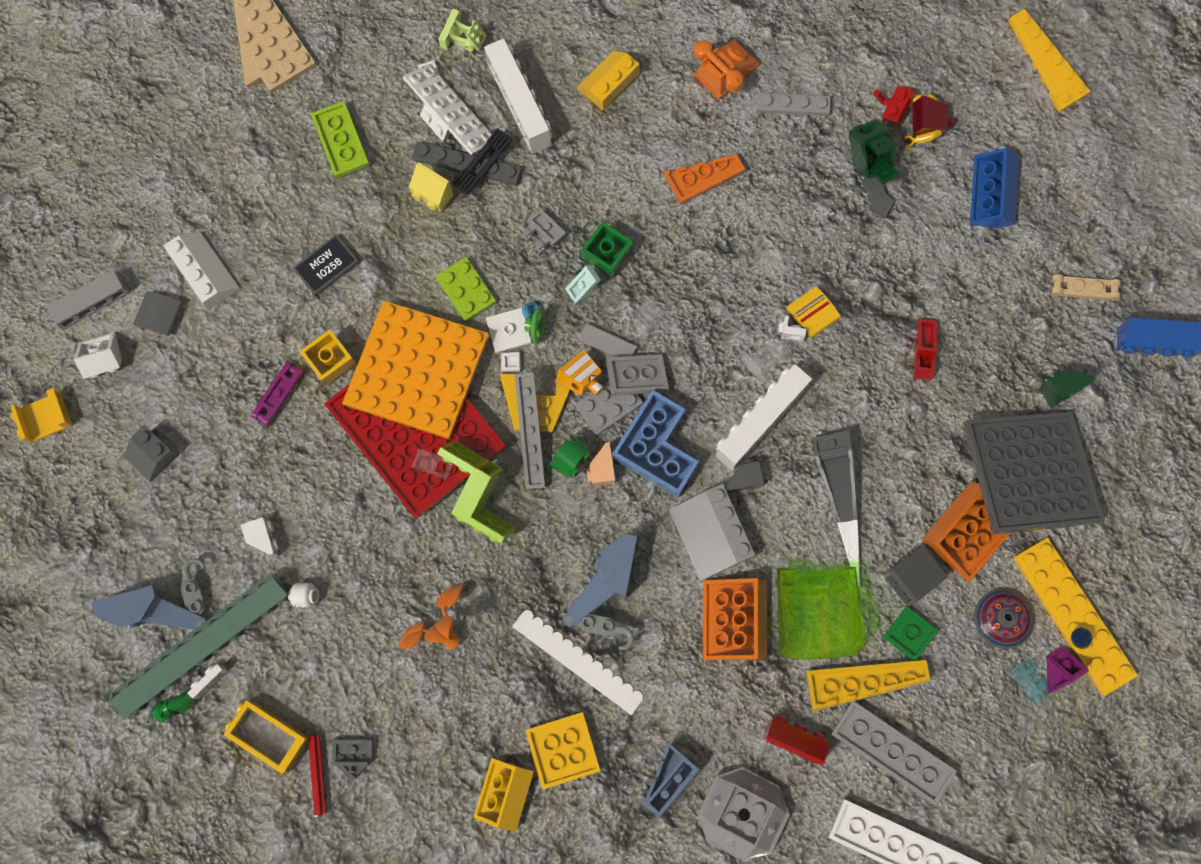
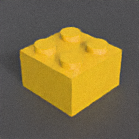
M331 329L299 351L325 386L356 365V362Z

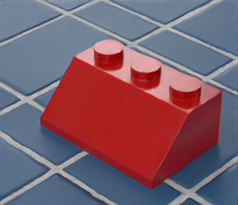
M777 715L776 718L771 717L762 740L817 765H824L830 742L825 740L826 736L817 732L812 735L806 732V727L797 723L795 726L788 724L789 720L780 715Z

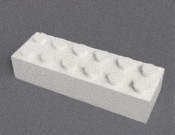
M503 38L485 46L487 64L531 154L552 146L551 138L553 136L550 131L552 130L550 123L544 119L543 109L540 104L537 105L533 89H529L528 79L525 74L522 75L518 59H514L511 45L506 44Z
M795 364L791 368L787 367L781 373L779 381L775 380L769 386L767 395L764 396L762 394L755 402L756 405L753 407L754 409L747 410L743 415L740 425L736 423L731 428L729 437L727 439L723 437L719 441L715 457L733 472L808 389L812 378Z

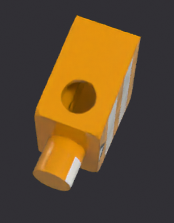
M584 349L558 370L556 380L578 395H583L590 390L597 396L604 389L598 382L602 371Z

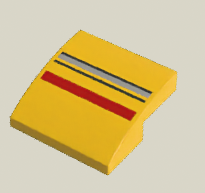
M817 286L786 307L787 312L798 322L799 326L806 329V334L810 339L841 318L839 312Z

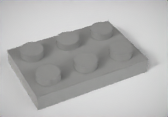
M662 354L607 357L606 359L612 395L651 393L652 390L667 392L669 389Z
M608 381L602 385L604 389L599 395L596 396L592 392L574 405L594 434L598 436L642 406L643 402L637 394L612 395L610 382Z

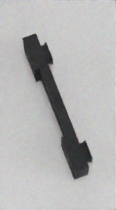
M497 128L469 165L453 181V186L468 196L513 141L512 137H509V135H506L505 132L503 133L502 130ZM491 148L496 150L475 176H472L470 173Z

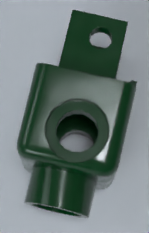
M873 119L862 125H857L849 131L853 163L866 178L875 177L883 185L899 177V173L894 169L896 164L894 154L895 143L892 139L891 130L879 120ZM868 159H876L874 162L868 163Z

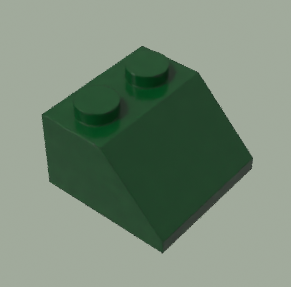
M1065 370L1061 373L1056 371L1042 381L1044 385L1039 388V391L1050 407L1053 408L1086 388L1096 379L1094 376Z

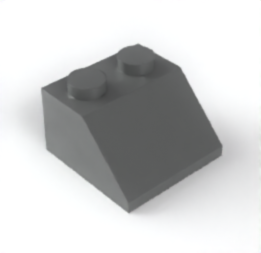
M143 425L130 438L123 457L151 482L178 454L153 430Z

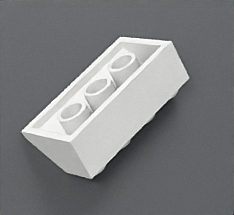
M201 232L178 235L163 245L201 302L209 310L240 289Z

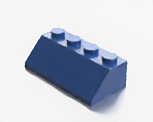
M1008 147L974 156L970 225L1002 228L1015 225L1019 155Z
M1130 317L1117 328V351H1124L1125 354L1143 352V355H1154L1156 353L1162 354L1165 357L1182 355V358H1193L1201 352V323Z

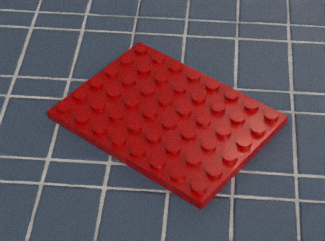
M350 384L324 403L416 520L470 476V473L462 472L455 464L445 462L437 454L440 447L455 440L489 461L507 448L505 443L467 397L450 440L344 406L342 402Z

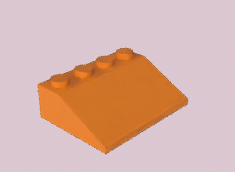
M970 482L922 540L939 558L966 581L970 582L1011 533L993 535L980 484Z
M759 578L703 580V660L767 661L766 580Z

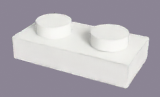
M220 664L210 666L205 672L206 675L191 685V690L188 694L192 699H200L228 670Z

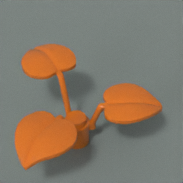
M464 584L451 586L438 597L436 606L441 608L444 615L443 618L438 620L428 630L424 629L425 624L423 622L413 624L402 635L398 648L409 649L415 646L421 640L423 634H425L424 638L427 642H442L449 650L457 647L461 639L453 631V618L447 615L446 608L456 603L462 593Z

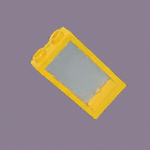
M250 700L242 702L236 710L237 715L235 718L227 723L224 736L281 774H288L307 745L308 737Z

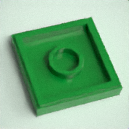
M906 606L882 637L910 660L916 661L939 630L910 607Z

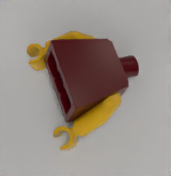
M931 94L913 97L908 108L912 106L913 135L916 138L906 136L903 142L910 141L911 144L905 145L904 148L911 149L915 143L919 145L939 138L948 128H953L955 118L948 116V106Z

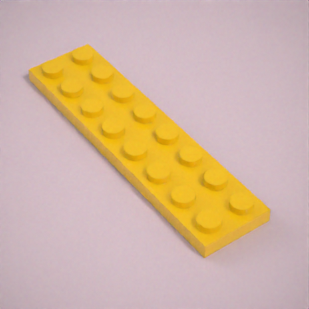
M1048 537L1013 557L1015 563L1078 660L1089 669L1087 674L1101 696H1106L1138 676Z

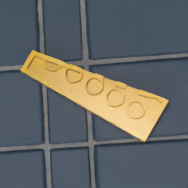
M1025 9L1010 17L1009 24L1022 44L1025 53L1030 56L1034 69H1037L1039 72L1040 80L1049 90V96L1059 113L1091 92Z
M927 660L810 670L806 672L812 711L830 708L930 681Z

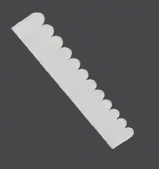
M526 610L520 615L512 626L514 629L630 715L633 714L643 699L640 691L633 692L630 684H623V680L619 676L613 677L612 671L610 669H603L599 661L593 662L591 655H583L582 649L580 647H573L571 640H563V636L559 632L553 633V628L550 625L543 626L541 618L536 617L533 619L534 615L531 611Z

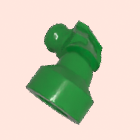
M185 691L181 696H177L169 701L158 702L152 708V715L158 722H166L174 715V711L177 710L184 713L193 707L195 699L191 698L188 694L189 691Z

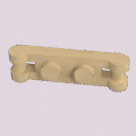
M1060 274L1052 276L1054 288H1052L1051 295L1110 301L1121 299V293L1119 292L1121 280L1119 279L1105 280L1068 277ZM1106 288H1111V292H1106Z

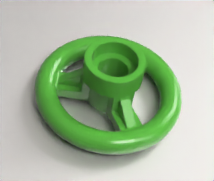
M542 307L536 308L533 317H526L524 324L525 332H531L533 343L539 344L544 337L546 327V314Z

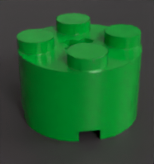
M570 434L569 438L571 440L566 439L553 459L555 463L552 461L549 463V466L566 478L569 476L573 478L580 468L577 466L579 462H585L591 453L588 445L573 434Z

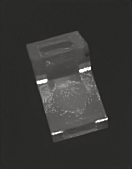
M418 449L412 463V468L448 480L454 464L445 462L438 455ZM440 462L446 463L445 474L436 471Z

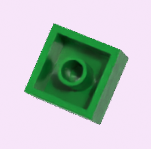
M602 221L581 249V257L612 278L632 252L633 241Z

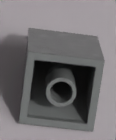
M923 545L882 575L908 607L918 602L948 578L945 567L941 563L938 564L933 558V552Z

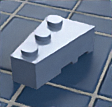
M669 742L644 802L661 819H663L701 772Z

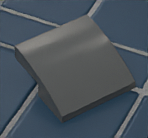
M147 291L133 325L138 328L151 330L157 334L170 336L183 302Z

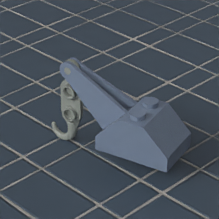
M624 534L602 549L601 555L597 554L595 566L598 568V572L563 617V622L566 626L573 627L578 625L584 632L603 636L625 634L628 637V642L624 646H619V650L629 649L633 645V632L628 627L621 626L611 618L591 615V613L613 596L627 598L637 536Z
M190 558L182 566L181 592L186 609L159 597L157 585H150L91 602L93 613L119 628L125 626L126 630L141 626V621L195 630L207 620L202 617L205 605L199 584L190 574L189 568L192 564L197 563L204 569V562L198 558Z

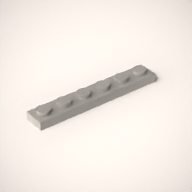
M534 372L515 374L525 486L526 489L543 488L546 486Z

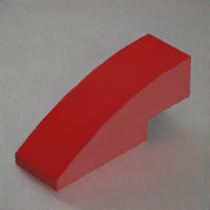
M918 319L914 346L913 378L932 380L935 374V356L937 353V321Z

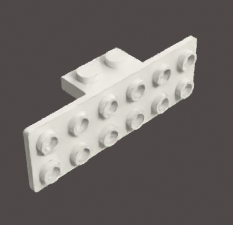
M430 65L403 76L404 81L425 103L420 114L421 118L442 141L447 140L450 133H452L470 155L478 153L492 134Z

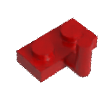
M899 85L891 99L885 98L879 89L873 92L879 103L887 106L881 117L882 120L896 125H900L916 94L914 89Z

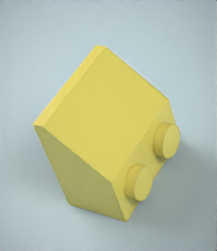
M417 163L409 185L411 196L419 202L421 200L424 201L431 210H438L442 213L454 196L450 182L423 164Z

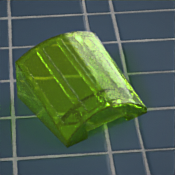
M836 567L835 570L797 571V568H777L779 656L793 659L817 660L858 655L866 644V634L856 567Z

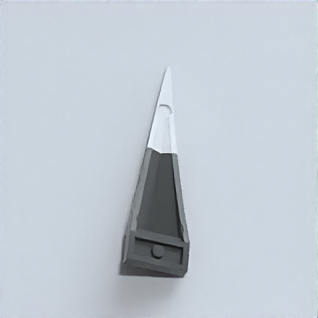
M848 430L814 437L812 441L815 459L836 517L855 585L860 590L856 454L852 433Z

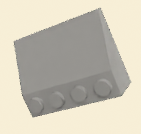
M723 484L704 491L669 509V513L700 581L755 557V553Z

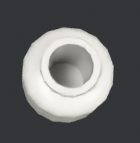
M295 583L288 592V599L295 608H312L319 600V591L312 583Z

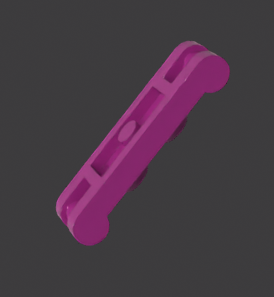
M287 361L252 412L251 418L260 420L264 426L269 427L297 382L304 376L305 370L300 367L296 368L292 362ZM288 373L293 374L291 378L287 377ZM265 408L269 410L266 415L263 414Z

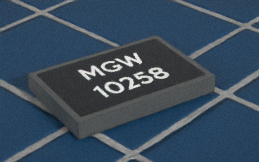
M335 234L292 267V269L316 297L355 267L359 261Z

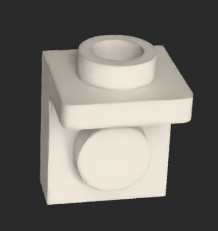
M785 315L784 320L779 322L778 332H781V339L803 342L806 329L799 325L787 326L789 316Z

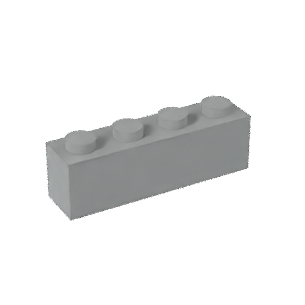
M111 270L104 272L95 280L86 282L84 286L71 290L66 296L53 300L51 304L47 305V308L55 324L64 330L130 293L120 275Z

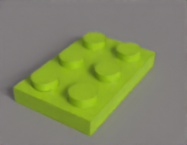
M467 257L435 276L465 323L497 303Z

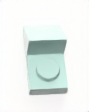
M588 265L584 267L565 289L574 303H578L599 289L596 284L601 279L592 266Z

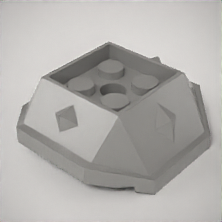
M744 767L715 776L697 813L706 842L742 861L772 853L790 815L780 787ZM743 808L749 811V817L746 820H740L738 817V812Z

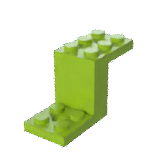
M455 440L440 447L437 454L445 462L455 464L464 473H470L451 514L459 522L472 526V529L476 532L489 536L491 541L503 543L514 534L516 527L484 509L504 469Z

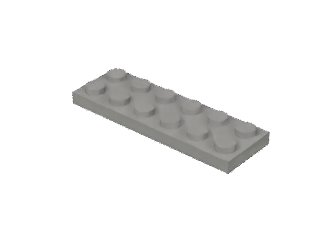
M854 701L849 704L830 734L934 806L937 805L957 772Z

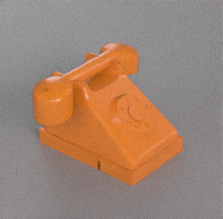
M735 39L713 51L711 43L706 40L699 41L694 46V56L702 60L699 70L695 72V77L718 100H721L729 92L737 93L741 91L744 77L746 78L759 67V62Z

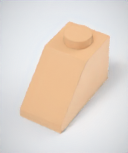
M610 442L605 443L589 464L590 470H587L588 482L592 481L593 487L615 484Z

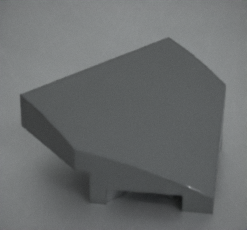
M373 738L332 739L333 765L337 766L351 782L373 759Z

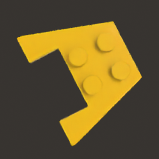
M500 374L514 431L520 432L515 374ZM558 381L556 383L555 396L537 395L540 433H553L565 401L569 396L570 389Z

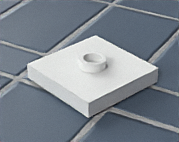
M522 308L486 318L496 354L532 344L529 332H525L524 329L525 318L522 314Z

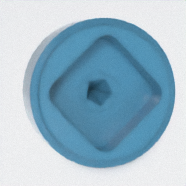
M534 302L527 303L522 309L524 318L533 317V313L539 305Z

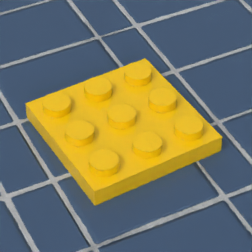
M583 712L525 730L542 790L601 771Z

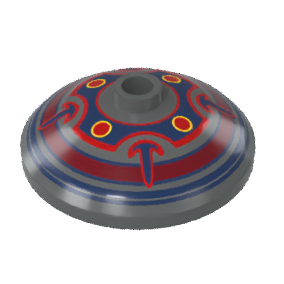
M996 589L988 592L978 601L974 610V624L978 634L985 642L997 648L1010 649L1023 644L1030 637L1034 629L1035 618L1030 603L1025 597L1013 590ZM1006 614L1010 615V621H1007L1005 619Z

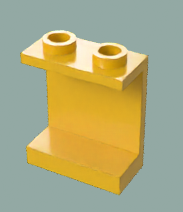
M51 388L46 391L48 397L21 408L14 404L10 405L12 410L11 418L18 427L16 432L21 440L33 443L72 426L61 392Z

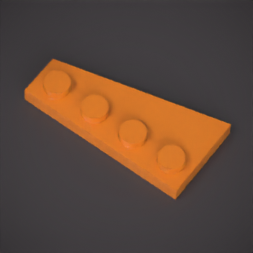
M737 154L714 159L707 163L701 162L690 167H680L678 170L663 171V175L681 205L744 173L745 167Z

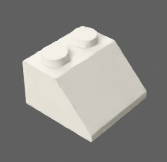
M115 332L79 342L74 356V362L83 379L88 377L94 378L104 372H114L120 368L122 361Z

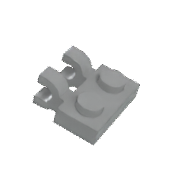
M541 208L527 219L529 226L522 230V238L527 242L533 237L535 232L542 236L541 239L534 243L536 246L535 250L539 254L546 249L548 244L554 247L566 236V232Z

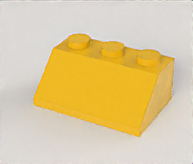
M612 51L577 86V90L604 111L640 74V64L625 52Z
M491 758L473 818L499 829L516 832L534 771Z

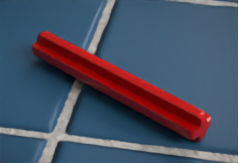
M316 734L308 736L313 806L315 816L326 815L321 742L320 735Z

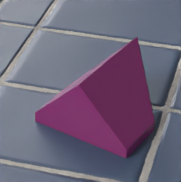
M1062 646L1046 656L1048 694L1073 683L1089 671L1084 664Z

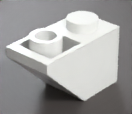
M261 517L241 524L247 544L273 557L278 556L277 550H279L277 540L273 539L272 532H274L271 521Z

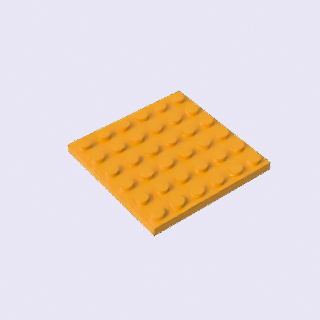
M383 301L342 404L450 440L488 341L489 333Z

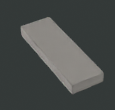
M587 323L578 338L579 342L611 357L633 356L637 349V346Z

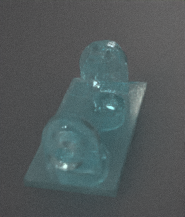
M1021 661V668L1015 666L1010 670L1012 677L1020 687L1026 682L1028 683V686L1023 690L1031 701L1037 704L1042 700V695L1045 699L1048 697L1047 686L1042 680L1038 681L1034 676L1035 671L1029 664L1025 665Z

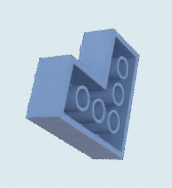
M652 390L612 453V459L679 498L698 467L699 461L667 443L684 417L686 409Z

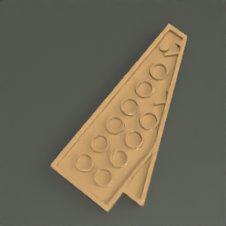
M233 0L244 82L248 89L263 80L272 94L317 66L273 0Z

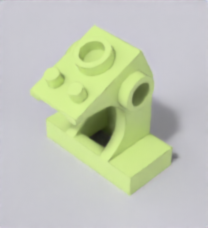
M452 9L438 39L441 48L448 50L450 44L453 43L470 52L473 50L480 51L487 36L483 28L474 19L471 27L460 23V12ZM463 33L466 34L467 39L461 38Z

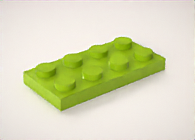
M345 101L310 113L335 178L370 166Z

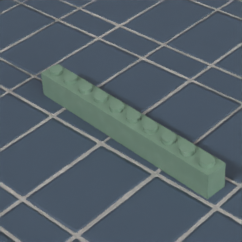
M272 572L112 691L109 694V703L124 719L129 715H134L143 704L153 701L160 691L167 690L176 679L186 676L192 667L202 664L206 659L205 657L219 651L225 642L235 639L241 630L252 626L254 620L265 616L274 605L281 604L286 599V596H288L286 588Z

